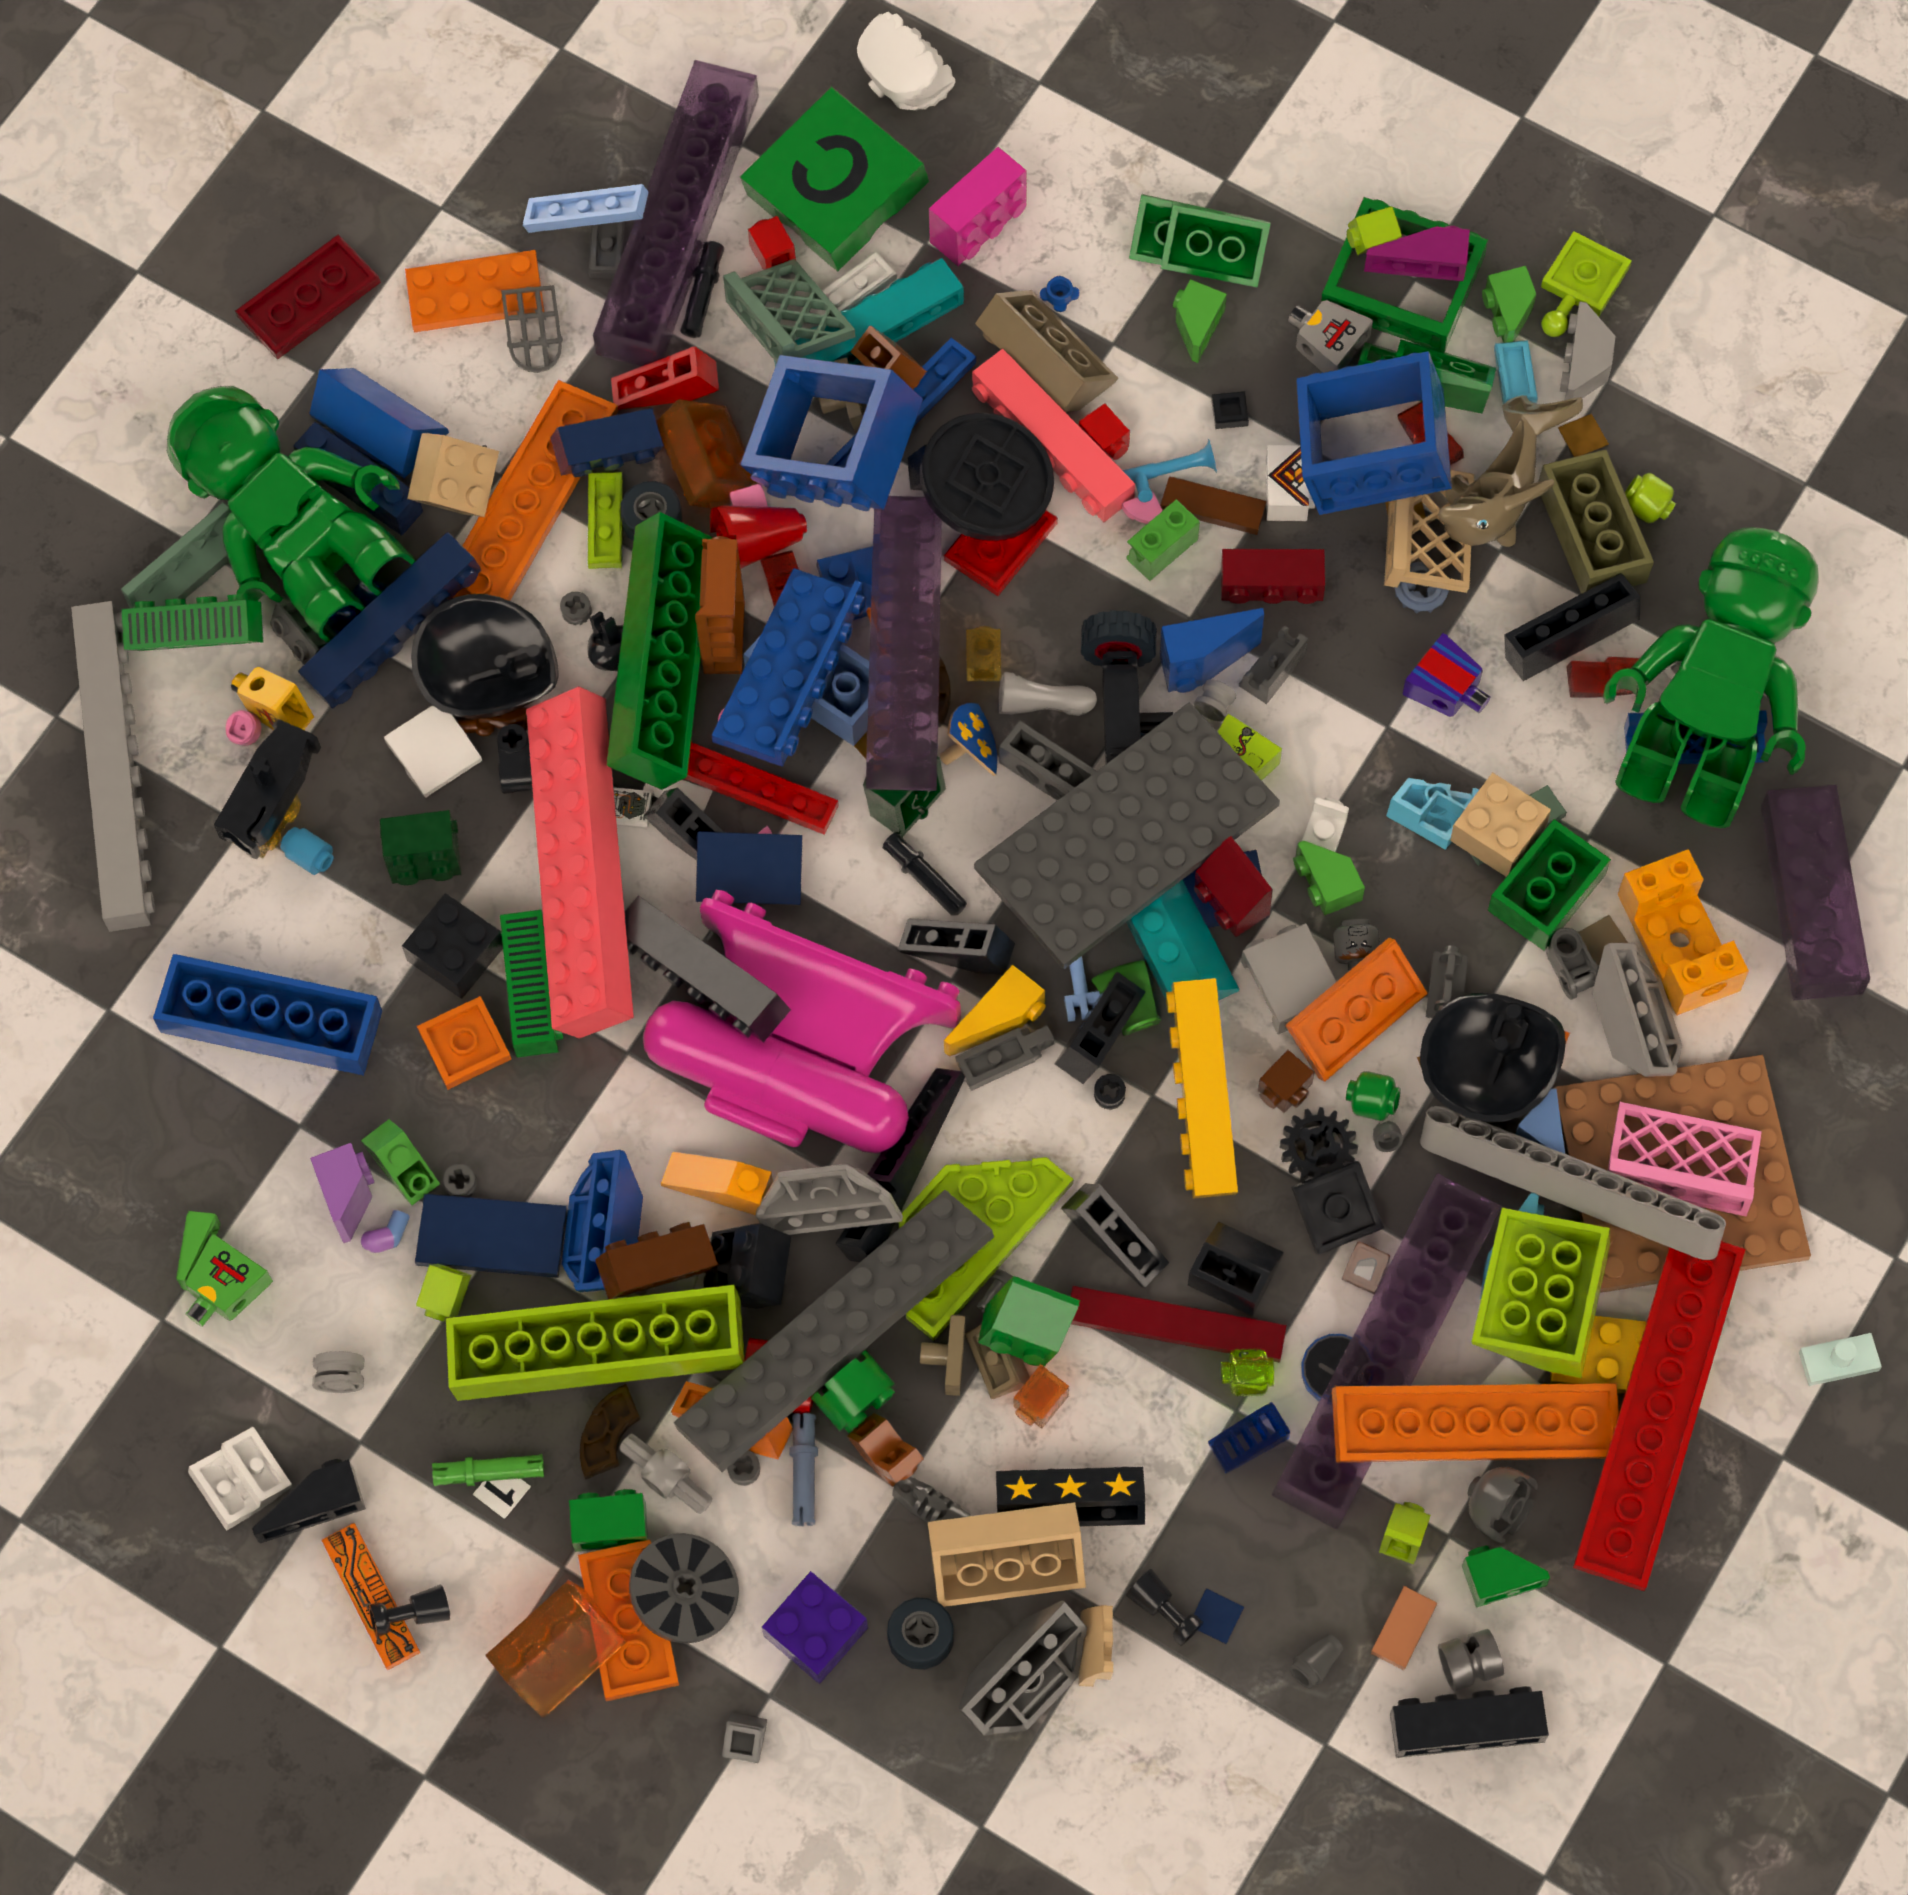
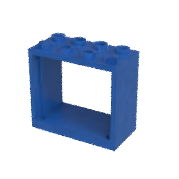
M1429 351L1411 353L1407 356L1388 360H1378L1354 367L1348 366L1325 373H1313L1309 376L1297 378L1302 475L1319 515L1452 489L1444 389ZM1422 400L1426 442L1323 462L1320 420Z

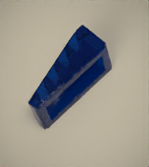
M1270 1402L1209 1440L1208 1445L1227 1474L1288 1440L1290 1430L1273 1402ZM1263 1420H1269L1275 1430L1274 1434L1270 1435L1262 1422ZM1255 1426L1263 1441L1257 1443L1249 1428ZM1240 1433L1250 1447L1247 1451H1244L1236 1438ZM1229 1441L1237 1457L1232 1460L1222 1443Z

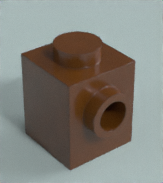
M1287 1050L1259 1079V1096L1270 1108L1275 1109L1277 1107L1283 1113L1292 1105L1297 1108L1309 1095L1307 1089L1313 1083L1315 1072L1292 1052Z

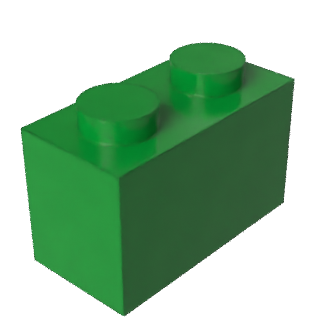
M623 1489L614 1492V1496L600 1497L598 1493H583L578 1495V1499L569 1500L571 1539L575 1552L601 1550L648 1540L646 1502L643 1493L636 1494V1490Z

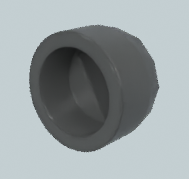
M1391 1121L1378 1123L1373 1129V1140L1379 1151L1392 1152L1402 1145V1133L1396 1123ZM1390 1134L1391 1138L1384 1139V1135Z

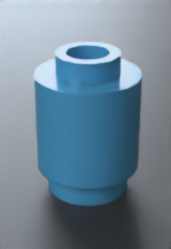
M293 827L282 839L280 848L285 852V857L312 875L325 872L331 866L334 859L332 855L333 847L307 829Z

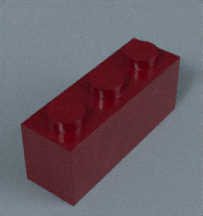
M1222 549L1221 601H1230L1235 604H1242L1248 601H1264L1269 604H1277L1282 601H1298L1302 604H1311L1316 601H1323L1325 591L1324 549Z

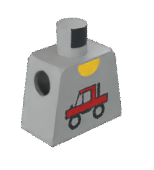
M1326 300L1321 302L1313 314L1297 305L1291 312L1288 323L1300 329L1297 334V350L1325 373L1339 370L1349 365L1364 346V343L1370 338L1373 320Z

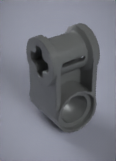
M1572 928L1559 929L1550 941L1547 948V957L1558 976L1562 990L1568 999L1572 1000L1577 998V993L1594 986L1599 966L1591 957L1581 935ZM1566 943L1571 946L1573 952L1569 954L1562 953L1557 948V944Z

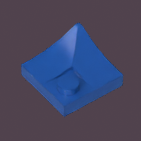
M882 544L817 560L816 566L821 578L852 588L855 581L862 583L866 604L860 616L855 615L854 620L867 617L866 610L869 607L873 609L875 614L902 602L901 592L893 577Z

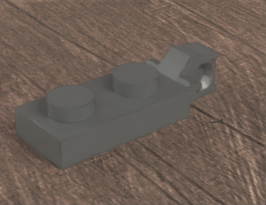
M1048 1025L1030 1033L1028 1028L1020 1030L1018 1027L955 1056L960 1071L966 1076L965 1081L970 1091H973L1035 1062V1060L1042 1057L1040 1051L1054 1045V1037Z

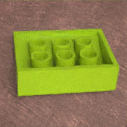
M1502 1208L1471 1341L1472 1344L1544 1371L1582 1378L1610 1248V1228Z

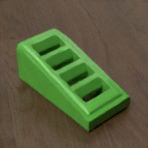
M194 1211L187 1213L176 1276L183 1290L188 1291L185 1284L209 1238L212 1234L217 1235L221 1223L216 1214Z

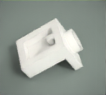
M1317 797L1302 841H1307L1336 852L1347 822L1349 808L1334 798L1322 799Z

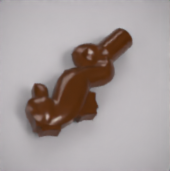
M522 707L513 712L492 718L459 720L457 722L465 734L476 733L480 736H489L494 732V728L502 729L509 724L520 725L527 731L526 709L528 707Z

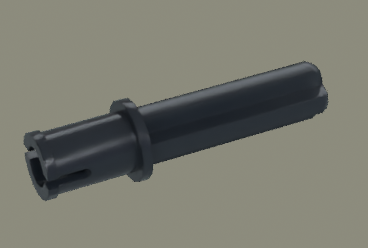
M899 832L893 833L885 840L882 848L902 866L901 871L903 873H909L950 915L954 916L962 912L967 905L966 901L923 859L924 854L921 851L916 852L901 837Z

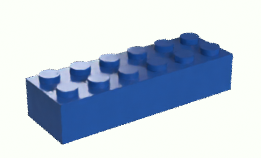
M173 954L153 1019L160 1033L364 1076L382 1015V1008L377 996Z

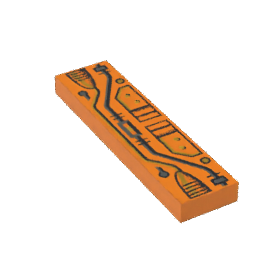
M352 1523L322 1539L386 1669L389 1670L421 1653L405 1621L390 1624L388 1634L376 1637L370 1619L369 1604L380 1602L385 1605L386 1609L395 1608L397 1605L356 1524Z

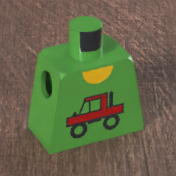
M212 1234L185 1284L190 1294L197 1299L186 1312V1315L201 1327L205 1325L214 1312L231 1321L269 1287L273 1280L266 1269L215 1234Z

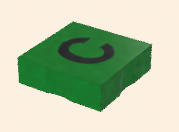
M832 87L740 176L746 194L772 217L778 216L781 223L794 230L804 241L805 245L837 272L870 241L875 231L887 219L897 214L929 182L923 162Z

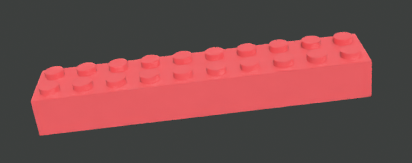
M578 686L527 708L526 714L552 1029L580 1039L633 1019L634 1014L612 768L606 766L609 748L606 698Z

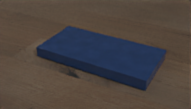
M424 1194L415 1264L416 1266L429 1267L430 1264L439 1263L460 1270L559 1278L567 1206Z

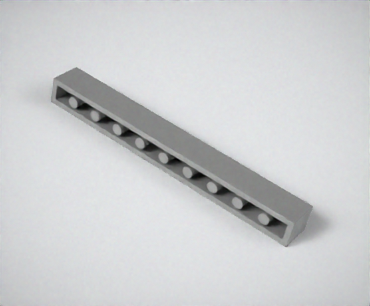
M112 601L74 606L71 609L102 918L109 932L151 926L150 913L155 912V903L152 892H147L146 881L152 880L149 860H144L143 850L148 849V838L145 828L141 829L140 818L145 817V808L142 797H137L136 787L142 786L139 766H134L133 756L138 755L139 751L136 736L131 735L130 725L135 724L133 705L127 702V694L132 693V684L129 673H124L123 663H129L128 650H124V644L121 643L120 633H123L122 612L117 613Z

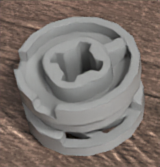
M330 1351L317 1354L316 1358L313 1357V1367L317 1370L313 1376V1388L328 1393H350L361 1390L364 1387V1377L360 1375L361 1370L364 1369V1357L357 1353Z

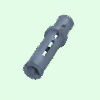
M798 1413L792 1415L793 1446L789 1447V1456L793 1457L792 1525L804 1526V1523H807V1526L815 1525V1457L818 1456V1448L815 1446L816 1415L803 1413V1417H801V1414Z

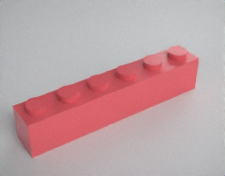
M1001 349L972 371V391L977 399L982 403L987 402L994 409V414L1009 418L1024 426L1040 441L1050 458L1053 471L1059 476L1063 487L1070 493L1075 492L1081 498L1082 504L1092 516L1097 515L1103 522H1106L1122 509V503L1134 499L1135 483L1004 349Z

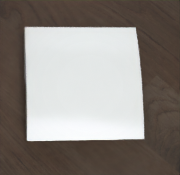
M433 705L384 736L386 744L404 766L407 775L425 798L482 761L481 756L453 715L442 712Z
M254 1427L222 1443L221 1450L189 1466L188 1470L189 1475L226 1531L251 1517L292 1487L291 1482Z

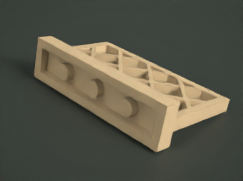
M1450 470L1451 477L1460 474L1469 484L1474 482V474ZM1433 493L1419 495L1415 498L1409 497L1389 501L1384 585L1398 588L1400 582L1467 593L1470 585L1471 546L1461 543L1462 549L1454 554L1443 542L1450 537L1448 533L1445 532L1438 537L1427 525L1436 518L1439 520L1438 514L1440 509L1450 506V504L1447 503L1439 508L1429 497ZM1421 501L1432 512L1425 519H1422L1413 510V507ZM1418 530H1421L1431 541L1422 548L1412 539V534ZM1434 547H1437L1447 558L1439 565H1436L1426 554ZM1419 558L1430 571L1425 574L1410 572V564ZM1452 564L1461 573V580L1448 578L1442 570Z

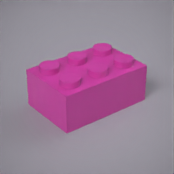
M997 147L929 208L930 243L957 266L966 259H972L979 252L983 243L989 238L994 239L997 237L1004 225L1012 217H1019L1025 210L1027 205V170L1001 148Z

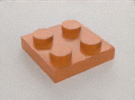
M481 996L417 1026L447 1090L512 1060Z

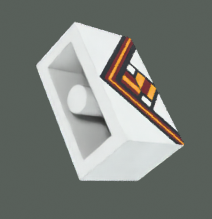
M1267 445V521H1307L1308 510L1315 508V504L1303 480L1301 445Z

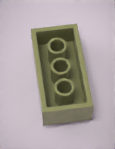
M1607 450L1544 464L1538 482L1553 479L1555 484L1541 495V498L1581 594L1620 573L1625 576L1632 586L1647 583L1654 561Z

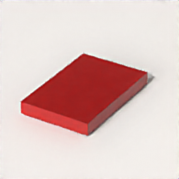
M1046 510L1041 519L1032 528L1021 535L1006 540H979L961 534L943 555L944 561L996 596H999L1058 524V518Z

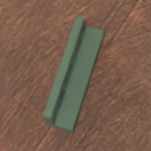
M222 502L121 588L129 608H135L134 602L155 601L156 607L165 606V600L186 599L229 562L222 533L226 516L231 512L228 506Z

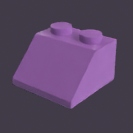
M348 1143L310 1158L332 1220L343 1243L351 1241L372 1199L368 1185L375 1183L363 1152L356 1154L352 1144Z

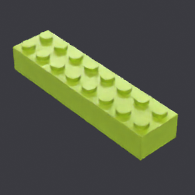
M734 1285L446 1318L448 1384L457 1401L731 1370L738 1368L745 1362L741 1301Z

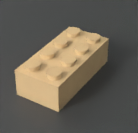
M1075 1502L928 1522L937 1601L943 1607L1086 1588L1081 1531Z

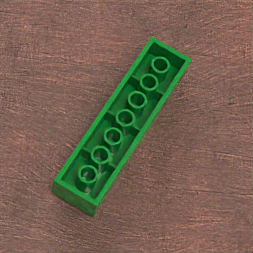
M658 512L635 526L606 764L608 767L660 790L686 778L688 773L701 657L695 614L700 610L702 539L713 538L662 512Z

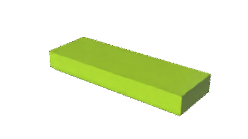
M622 472L588 474L589 569L622 568Z

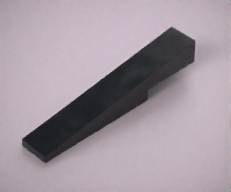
M942 1068L934 1070L908 1110L909 1118L904 1134L892 1148L880 1153L867 1173L892 1195L900 1212L966 1076L962 1071ZM895 1223L845 1228L836 1241V1245L850 1261L861 1262L889 1238Z

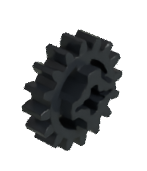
M1319 1107L1317 1115H1312L1309 1109H1305L1304 1119L1301 1120L1298 1116L1294 1115L1291 1120L1293 1127L1285 1126L1283 1129V1135L1286 1138L1280 1140V1148L1287 1151L1282 1153L1281 1160L1282 1162H1292L1288 1172L1290 1174L1297 1171L1301 1172V1182H1304L1308 1176L1314 1178L1355 1162V1158L1351 1155L1357 1154L1358 1145L1351 1142L1355 1140L1356 1132L1346 1131L1349 1120L1345 1119L1338 1122L1336 1120L1337 1111L1335 1110L1330 1116H1325L1323 1107ZM1333 1133H1335L1339 1137L1342 1143V1148L1340 1147V1143L1335 1142ZM1323 1137H1325L1324 1147H1321L1319 1151L1317 1150L1315 1155L1312 1156L1314 1150L1313 1146L1316 1147L1319 1142L1321 1143ZM1295 1145H1297L1298 1150L1303 1152L1304 1161L1297 1154ZM1327 1163L1330 1164V1165L1325 1166V1167H1318V1166H1321V1165H1324V1164H1327Z

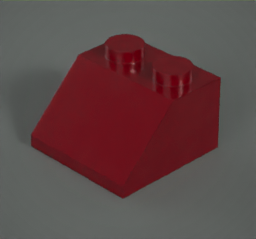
M1232 836L1228 837L1197 869L1194 891L1204 904L1209 902L1216 911L1214 916L1219 925L1225 931L1230 929L1233 935L1237 937L1270 915L1273 889Z

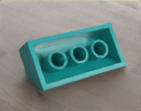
M1183 880L1126 922L1165 999L1166 992H1172L1171 986L1173 982L1216 978L1218 1001L1239 992V987Z

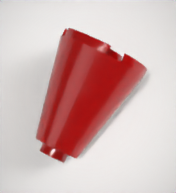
M720 505L719 507L712 508L710 513V533L716 532V536L737 539L741 569L802 541L803 534L807 532L805 516L802 513L799 514L796 508Z

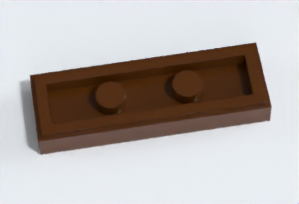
M1169 476L1160 506L1164 510L1177 499L1200 521L1258 535L1267 501Z

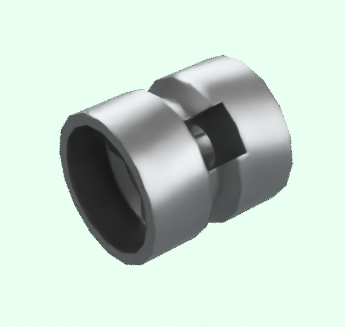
M1489 1629L1469 1634L1466 1642H1462L1457 1638L1438 1644V1654L1442 1669L1453 1691L1474 1685L1475 1678L1478 1677L1485 1682L1504 1675L1500 1651Z

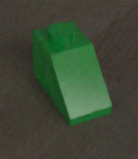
M1488 1545L1477 1547L1468 1552L1469 1556L1465 1557L1462 1564V1569L1476 1608L1546 1587L1550 1580L1547 1570L1502 1547L1491 1550Z

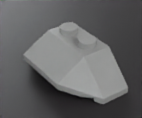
M1608 943L1604 946L1592 994L1612 1058L1645 1077L1673 1076L1677 1072L1676 1065L1680 1058L1682 1043L1662 981L1649 962L1640 955V950L1635 943Z
M848 1164L779 1172L756 1210V1217L761 1224L788 1235L902 1222L903 1218L892 1195L862 1169Z

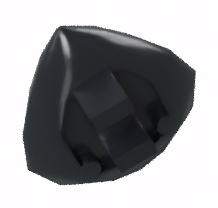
M599 611L590 617L593 633L588 640V659L598 669L618 672L623 625H616L615 619L612 617L605 620L604 614Z

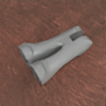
M1004 672V674H1001L998 702L999 714L1011 715L1039 710H1056L1068 715L1080 716L1091 711L1097 702L1096 693L1086 686H1050L1027 680L1020 675L1016 676L1014 673Z

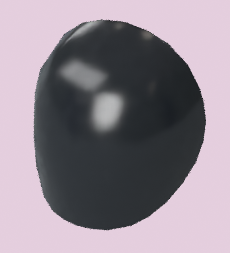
M467 594L448 600L435 608L424 619L413 640L411 652L412 673L417 687L426 701L442 712L466 719L492 718L521 709L549 694L556 687L559 678L555 650L542 624L530 612L504 598L488 594Z
M1471 993L1458 997L1446 1004L1435 1014L1424 1033L1420 1050V1065L1424 1081L1437 1100L1450 1110L1466 1118L1486 1122H1500L1523 1116L1543 1101L1559 1075L1565 1054V1031L1561 1022L1546 1010L1509 996Z

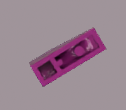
M1436 226L1368 248L1364 272L1464 281L1470 230L1461 229L1457 226Z

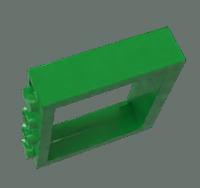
M1363 197L1355 218L1391 206L1382 200H1372ZM1393 207L1401 234L1406 236L1436 226H1450L1443 221H1433L1421 217L1414 211ZM1470 231L1467 256L1470 258L1466 266L1464 281L1459 282L1443 323L1338 287L1355 249L1350 246L1347 237L1322 292L1321 302L1327 300L1373 320V329L1445 352L1484 260L1488 239L1482 238L1477 233Z

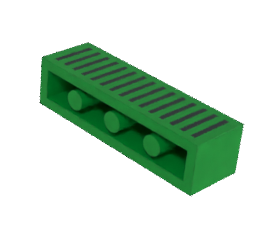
M248 594L227 595L228 601L217 602V597L214 596L197 597V604H186V599L165 600V606L156 607L155 601L134 602L135 608L122 609L124 650L150 651L263 643L261 601L248 600Z
M542 910L500 915L512 1042L516 1057L559 1052L557 1040H563L564 1034L552 1029Z

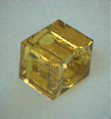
M988 626L966 629L967 681H1000L1001 629H993ZM988 649L991 653L983 656L977 654L976 651Z

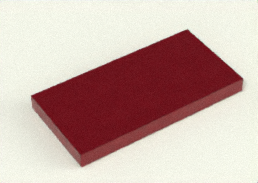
M338 234L235 310L242 323L278 360L381 282L379 276Z

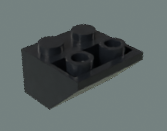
M1218 1222L1205 1240L1189 1272L1188 1286L1253 1316L1284 1252Z
M761 1223L712 1232L710 1243L718 1265L706 1272L703 1288L734 1285L740 1297L741 1307L759 1309L781 1305L791 1235Z

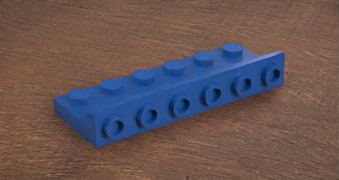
M793 568L711 735L713 743L783 767L787 757H792L796 752L799 743V737L797 736L801 728H806L811 720L813 713L811 707L815 699L820 700L826 687L825 678L828 672H833L838 664L840 657L838 651L842 643L847 644L853 631L852 622L855 615L860 616L864 610L866 596H863L861 582L855 581L852 588Z

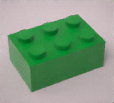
M1553 819L1491 895L1487 911L1545 951L1555 932L1567 924L1606 876L1611 859Z

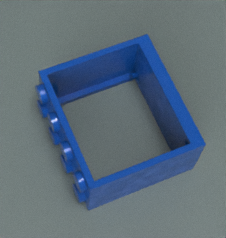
M780 355L740 466L751 474L750 478L753 481L763 484L767 488L768 494L777 498L785 499L788 495L795 496L797 499L807 503H813L815 499L834 507L848 504L861 511H869L870 508L884 510L923 399L891 369ZM813 397L867 404L845 468L791 460Z

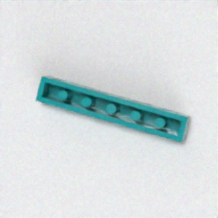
M943 258L934 263H926L911 276L897 279L886 290L879 294L867 296L861 304L850 310L841 311V314L855 329L854 338L801 358L834 362L847 357L849 364L856 365L861 361L850 351L870 325L894 342H897L964 304V287ZM819 325L814 326L811 329L816 330ZM826 326L824 331L836 332L841 329ZM806 338L795 340L797 345L811 341V339Z

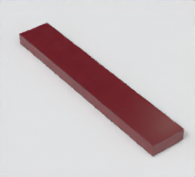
M1078 1286L1072 1287L1071 1297L1080 1300L1079 1307L1071 1323L1072 1325L1239 1355L1242 1351L1241 1356L1277 1363L1281 1361L1287 1325Z

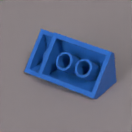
M355 368L319 370L309 412L310 416L332 429L340 440L403 478L414 469L422 433L445 436L449 433L447 427Z

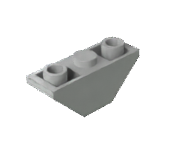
M1579 302L1577 314H1570L1567 333L1573 334V342L1566 343L1564 363H1570L1569 372L1562 373L1560 392H1566L1565 400L1584 398L1608 382L1613 361L1616 336L1587 303Z

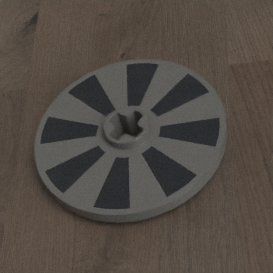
M677 1533L663 1536L653 1541L640 1553L630 1573L629 1594L635 1613L641 1622L654 1634L672 1642L696 1643L717 1634L731 1619L738 1602L739 1584L731 1561L718 1546L697 1535ZM688 1582L692 1588L688 1591L689 1595L686 1592L680 1594L676 1590L680 1583L686 1584Z

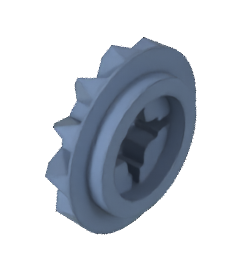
M1423 562L1410 564V572L1425 574L1430 571ZM1400 582L1398 588L1395 587V598L1401 601L1403 608L1413 609L1416 614L1420 611L1431 613L1435 608L1443 605L1449 590L1429 587L1426 592V598H1424L1420 591H1413L1416 588V584Z

